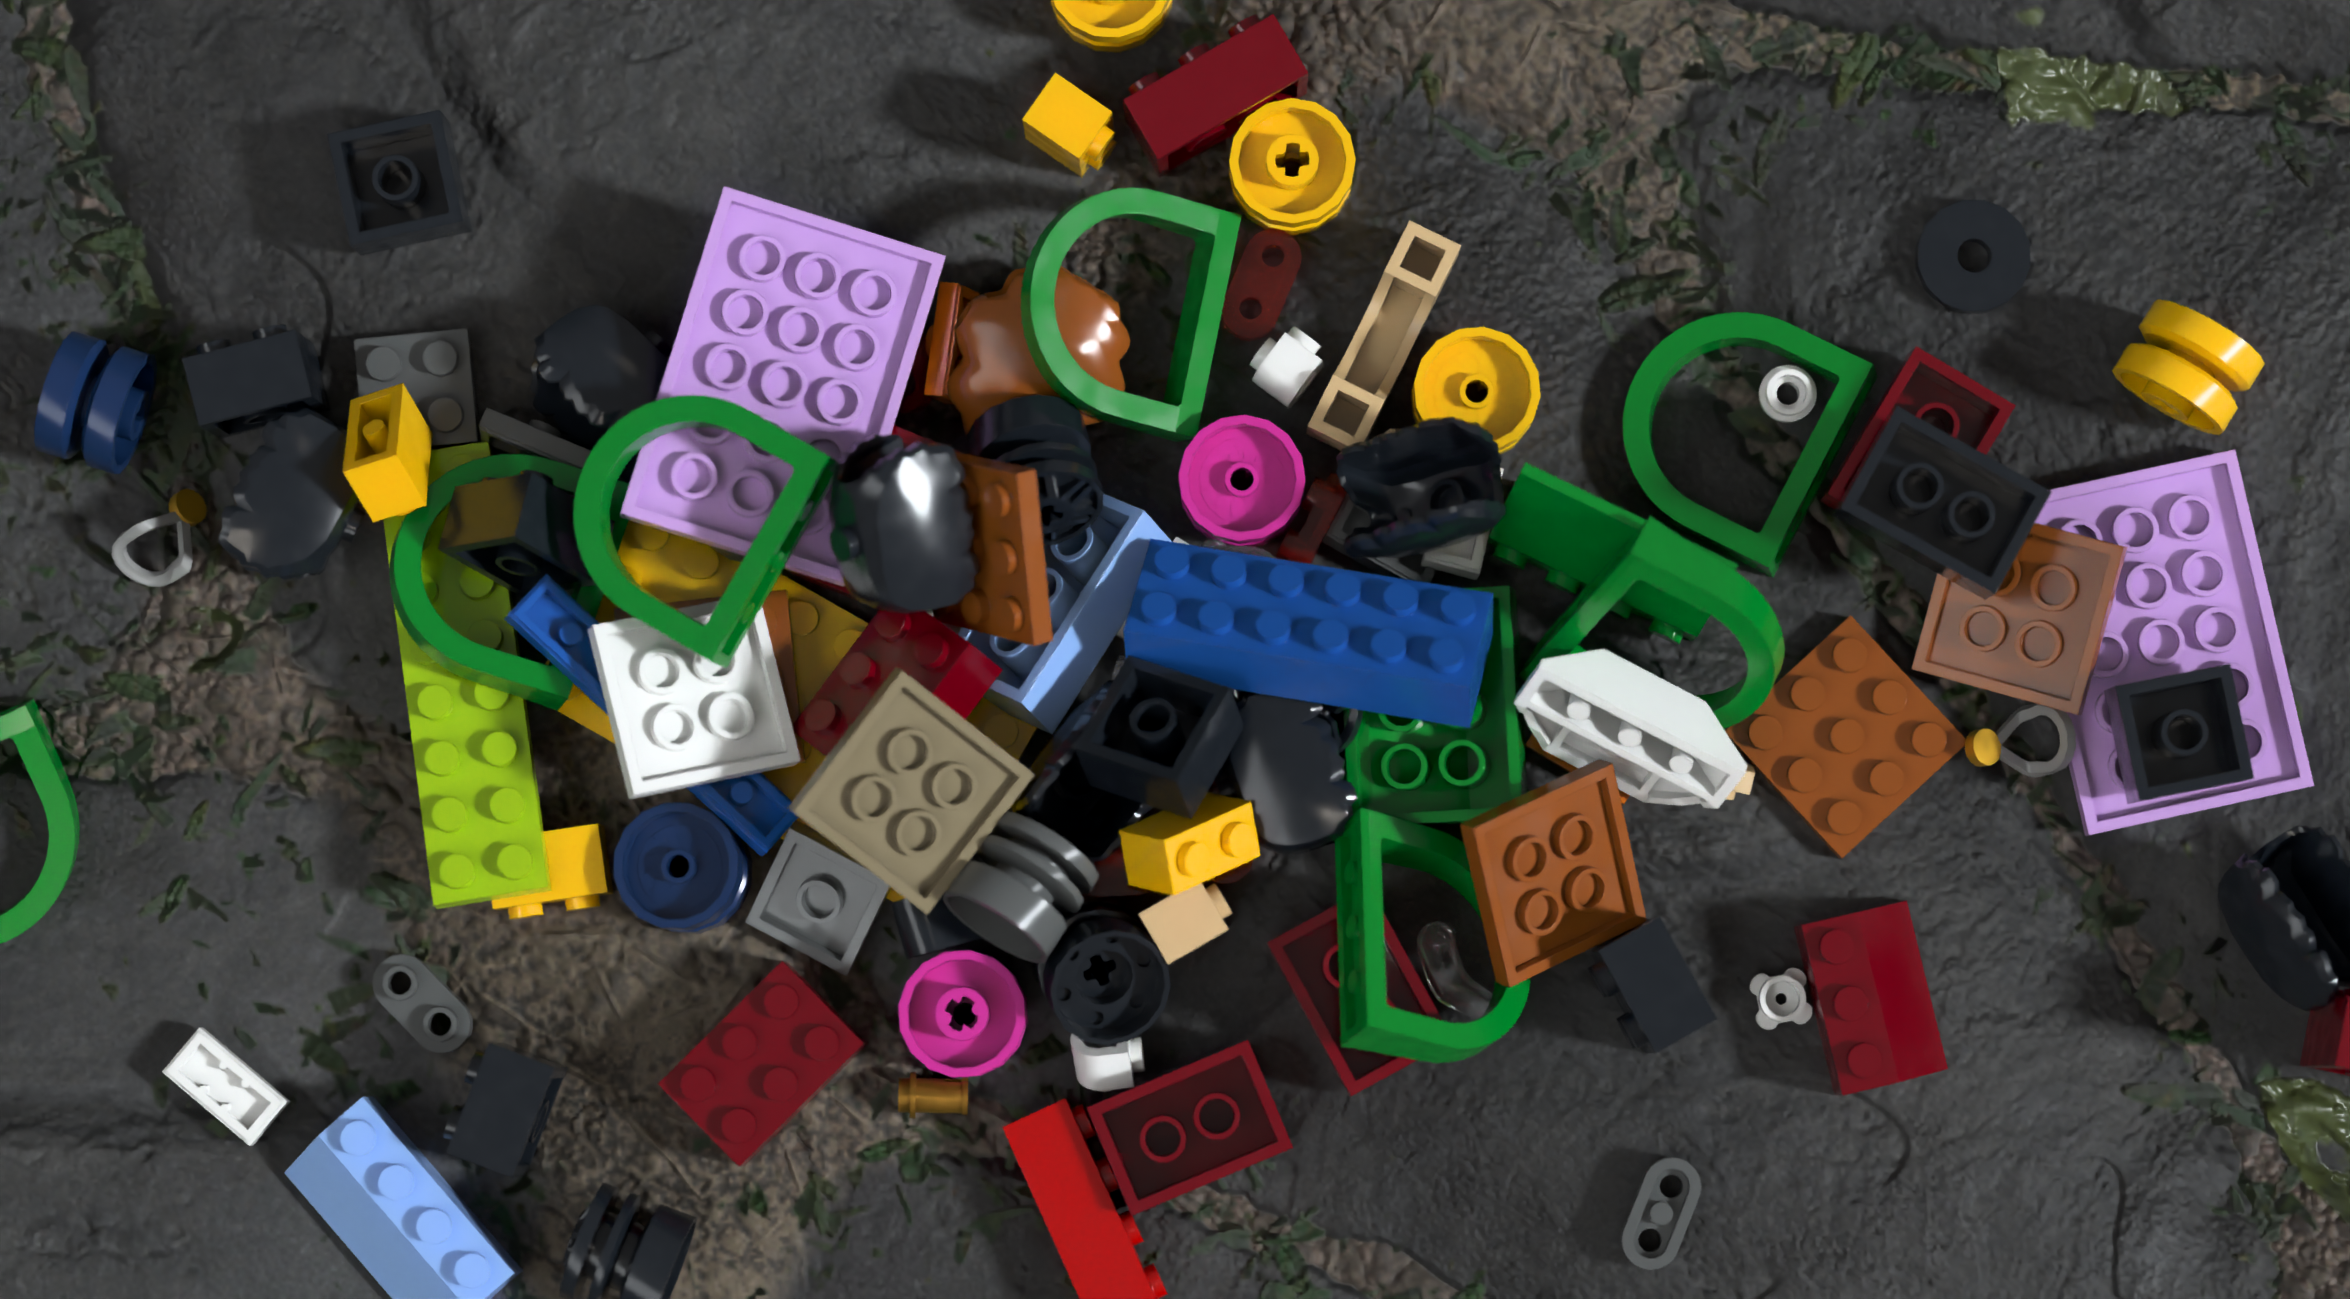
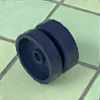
M72 331L63 340L54 356L41 392L34 427V443L37 451L63 459H71L82 449L86 466L112 474H120L136 451L146 426L156 386L157 362L155 355L121 346L110 357L106 340Z
M666 802L643 811L624 829L614 851L613 877L621 899L638 918L675 933L701 934L724 925L741 909L752 885V858L746 842L714 813L692 803ZM688 860L689 870L687 874L683 877L676 874L675 868L679 861L687 863Z

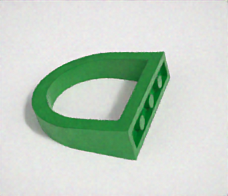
M1135 187L1108 190L1086 197L1059 213L1047 225L1036 241L1026 264L1021 288L1020 307L1024 336L1034 363L1049 386L1063 400L1074 404L1079 411L1097 419L1175 442L1193 439L1198 432L1242 215L1164 192ZM1104 219H1132L1192 238L1195 241L1163 402L1108 387L1091 377L1073 359L1058 328L1054 305L1055 286L1063 259L1073 243L1087 229Z
M1749 312L1721 313L1688 323L1663 339L1649 353L1636 372L1629 387L1623 413V439L1632 472L1652 505L1673 525L1696 539L1773 578L1877 379L1874 364L1790 323L1763 314ZM1745 346L1771 351L1837 384L1760 532H1753L1695 503L1680 493L1662 473L1654 452L1652 439L1653 418L1658 400L1667 383L1691 360L1720 348Z
M682 395L659 399L645 404L624 416L603 435L589 454L582 469L576 488L573 512L576 541L582 560L597 586L619 608L705 659L727 668L832 485L835 465L839 462L748 409L720 398L702 395ZM696 427L715 428L737 434L792 465L794 469L793 474L705 625L655 597L639 585L622 564L616 552L610 530L612 494L621 472L630 459L645 445L664 434Z
M524 454L493 455L469 461L446 472L428 486L426 506L415 509L403 519L394 539L389 565L390 586L395 608L410 637L423 652L443 668L468 680L558 711L568 699L573 682L551 662H549V665H545L475 643L454 631L438 615L426 594L421 573V555L427 532L433 521L450 506L455 486L481 482V479L485 477L504 478L519 475L523 470H533L548 475L553 479L554 486L569 495H575L582 469L554 460ZM620 480L616 482L610 504V519L615 521L612 540L617 553L629 521L620 518L621 509L629 487V483ZM597 585L575 588L572 598L590 615L596 618L604 593Z
M1649 516L1540 637L1519 674L1521 679L1527 681L1542 659L1587 652V650L1577 644L1636 580H1643L1712 615L1722 622L1740 642L1747 658V676L1725 690L1710 694L1694 695L1707 702L1723 729L1752 715L1768 697L1783 664L1785 652L1784 638L1773 609L1763 595L1747 579L1720 560L1673 532L1652 516Z
M34 698L0 712V741L7 738L14 741L41 799L48 822V851L42 872L33 888L16 904L0 912V944L13 939L32 927L54 904L72 873L79 845L80 825L75 795Z
M1359 808L1346 823L1344 834L1335 839L1341 1047L1433 1063H1449L1472 1057L1501 1038L1516 1023L1527 1001L1531 978L1510 988L1496 983L1495 979L1494 991L1487 1009L1478 1020L1472 1022L1450 1023L1390 1007L1386 1002L1382 863L1416 869L1438 877L1456 889L1470 903L1481 921L1482 918L1465 844L1462 841L1434 828L1373 810Z

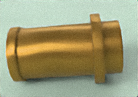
M911 1072L910 1078H899L898 1112L910 1113L909 1118H915V1113H958L967 1115L968 1077H962V1079L916 1078V1072Z

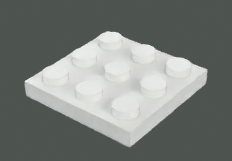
M719 601L679 608L678 610L705 625ZM762 607L727 668L705 659L635 617L592 625L588 629L629 799L790 767L801 761Z

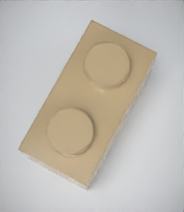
M1200 883L1179 894L1168 896L1138 915L1169 965L1229 930L1223 919L1231 915L1232 911L1215 883L1207 888H1204L1203 884Z

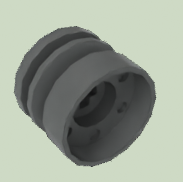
M1007 811L977 850L978 855L985 864L975 861L968 862L945 891L943 901L963 924L993 945L1020 959L1033 963H1045L1067 928L1064 919L1056 910L1066 913H1077L1084 901L1081 894L1091 892L1098 881L1099 874L1094 865L1081 851L1064 838L1027 817Z

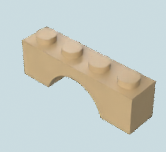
M1409 220L1384 270L1362 321L1340 364L1332 375L1307 426V435L1340 451L1351 444L1367 441L1459 255L1461 245Z

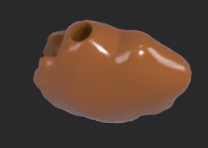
M1061 266L1056 280L1054 301L1055 315L1061 337L1073 359L1085 372L1100 383L1124 392L1125 382L1120 367V360L1126 354L1131 340L1126 327L1121 321L1119 304L1106 292L1097 289L1086 280L1072 274ZM1025 268L1015 269L1011 272L1001 290L975 296L964 308L954 327L962 359L953 369L947 381L949 399L961 414L966 438L977 418L991 407L1007 400L1036 394L1061 398L1049 386L1036 367L1024 336L1020 306ZM1079 411L1084 418L1085 425L1104 421Z

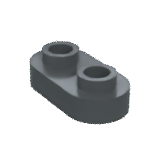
M398 954L386 958L379 964L373 975L372 982L377 1000L424 1048L436 1053H450L460 1049L467 1043L473 1031V1017L469 1008L426 963L412 955ZM399 972L406 973L411 980V986L404 994L396 993L391 985L393 977ZM439 1013H445L451 1020V1028L445 1035H438L432 1029V1020Z
M1665 1157L1653 1162L1645 1171L1620 1235L1622 1251L1625 1257L1635 1266L1646 1270L1660 1269L1668 1265L1677 1255L1701 1194L1699 1174L1690 1163L1680 1158ZM1667 1175H1675L1681 1183L1680 1192L1674 1197H1666L1660 1190V1182ZM1646 1229H1654L1660 1238L1659 1245L1652 1251H1644L1638 1242L1639 1235Z

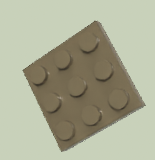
M896 667L795 797L788 809L928 915L1035 774L909 675Z

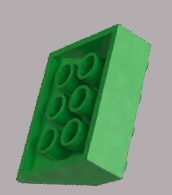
M1525 462L1504 503L1506 514L1491 530L1487 543L1496 547L1493 556L1500 561L1520 570H1524L1526 564L1530 563L1548 572L1545 578L1547 583L1562 591L1576 595L1578 589L1586 588L1646 520ZM1691 542L1736 571L1738 564ZM1636 580L1608 610V613L1628 620L1630 613H1633L1652 622L1648 631L1677 645H1680L1682 638L1694 641L1710 616L1705 611L1643 580Z
M1510 585L1463 588L1493 593V636L1470 728L1363 711L1360 728L1353 741L1345 749L1347 782L1354 786L1357 800L1352 804L1353 813L1359 808H1364L1420 825L1461 824L1528 792L1524 715L1518 711L1514 704L1515 697L1522 688V681L1519 677L1521 663L1516 590ZM1346 708L1343 711L1344 728L1348 721L1350 708Z

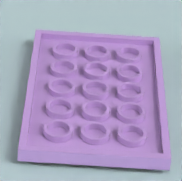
M724 186L656 401L682 395H702L720 398L748 409L839 462L843 452L849 451L855 441H862L872 433L881 436L892 433L946 256ZM705 427L676 430L654 439L640 449L621 509L620 518L746 556L793 474L794 469L792 465L747 439L725 430ZM831 485L784 568L844 587L845 584L836 556L830 545V533L832 531L829 508Z
M2235 449L2051 489L2052 493L2035 523L2128 547L2082 715L2066 712L2072 720L2076 733V748L2073 759L2069 763V768L2085 836L2314 786ZM2230 664L2254 779L2127 804L2104 691L2118 685Z

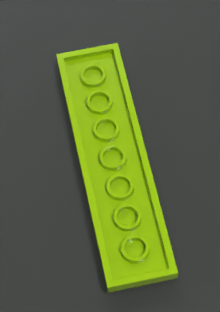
M485 441L431 450L428 486L443 474L459 465L475 459L493 456L489 443ZM447 507L431 524L422 548L421 573L426 594L438 615L454 631L480 645L520 657L517 631L504 619L514 609L511 591L438 550L449 507ZM406 515L383 519L389 565L395 536ZM395 608L433 906L436 909L552 891L526 699L468 680L440 666L423 652L410 637Z

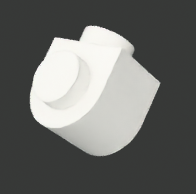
M1295 326L1291 328L1288 334L1285 332L1278 342L1272 338L1267 339L1250 362V366L1257 370L1252 381L1287 408H1290L1323 368L1322 359L1315 355L1321 346Z
M1071 1034L1070 1042L1078 1082L1085 1088L1100 1092L1133 1088L1134 1072L1145 1071L1141 1037H1135L1130 1041L1107 1046L1084 1042Z

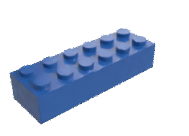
M1150 538L1123 630L1126 659L1129 655L1235 690L1470 728L1493 636V593Z

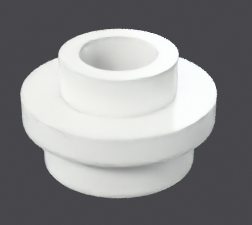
M1783 365L1772 369L1763 378L1759 387V401L1762 409L1769 417L1779 422L1792 423L1801 420L1808 415L1816 402L1817 390L1812 377L1805 370L1797 366ZM1781 385L1794 387L1797 392L1796 402L1791 405L1781 403L1777 398L1778 387Z

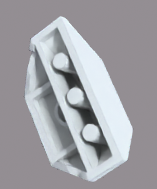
M1606 649L1542 659L1519 690L1514 700L1516 708L1520 713L1524 714L1528 727L1544 751L1578 769L1598 759L1613 763L1618 789L1644 803L1678 806L1701 803L1703 808L1718 809L1747 770V764L1706 701Z

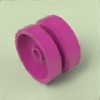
M1249 415L1220 418L1201 429L1185 449L1178 474L1182 508L1194 528L1212 542L1236 549L1263 546L1283 534L1299 513L1306 482L1302 455L1291 437L1271 421ZM1243 470L1246 478L1252 475L1253 484L1249 489L1241 491L1232 486L1233 473Z
M972 950L944 952L922 963L907 980L898 1005L900 1032L910 1052L928 1069L953 1078L982 1076L1003 1066L1020 1047L1028 1025L1027 998L1017 977L997 959ZM968 1003L973 1006L972 1012L976 1016L971 1024H964L962 1026L955 1021L954 1010L959 1004Z

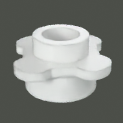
M1789 968L1783 975L1769 977L1764 973H1760L1753 977L1750 982V991L1757 997L1759 1011L1755 1019L1761 1028L1772 1030L1776 1028L1778 1023L1788 1021L1804 1024L1811 1018L1812 1007L1806 1002V993L1803 988L1807 979L1801 970ZM1779 993H1783L1786 996V1002L1782 1005L1776 1002V996Z

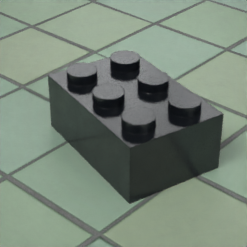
M1896 406L1884 420L1832 515L1986 600L1996 594L2052 491Z

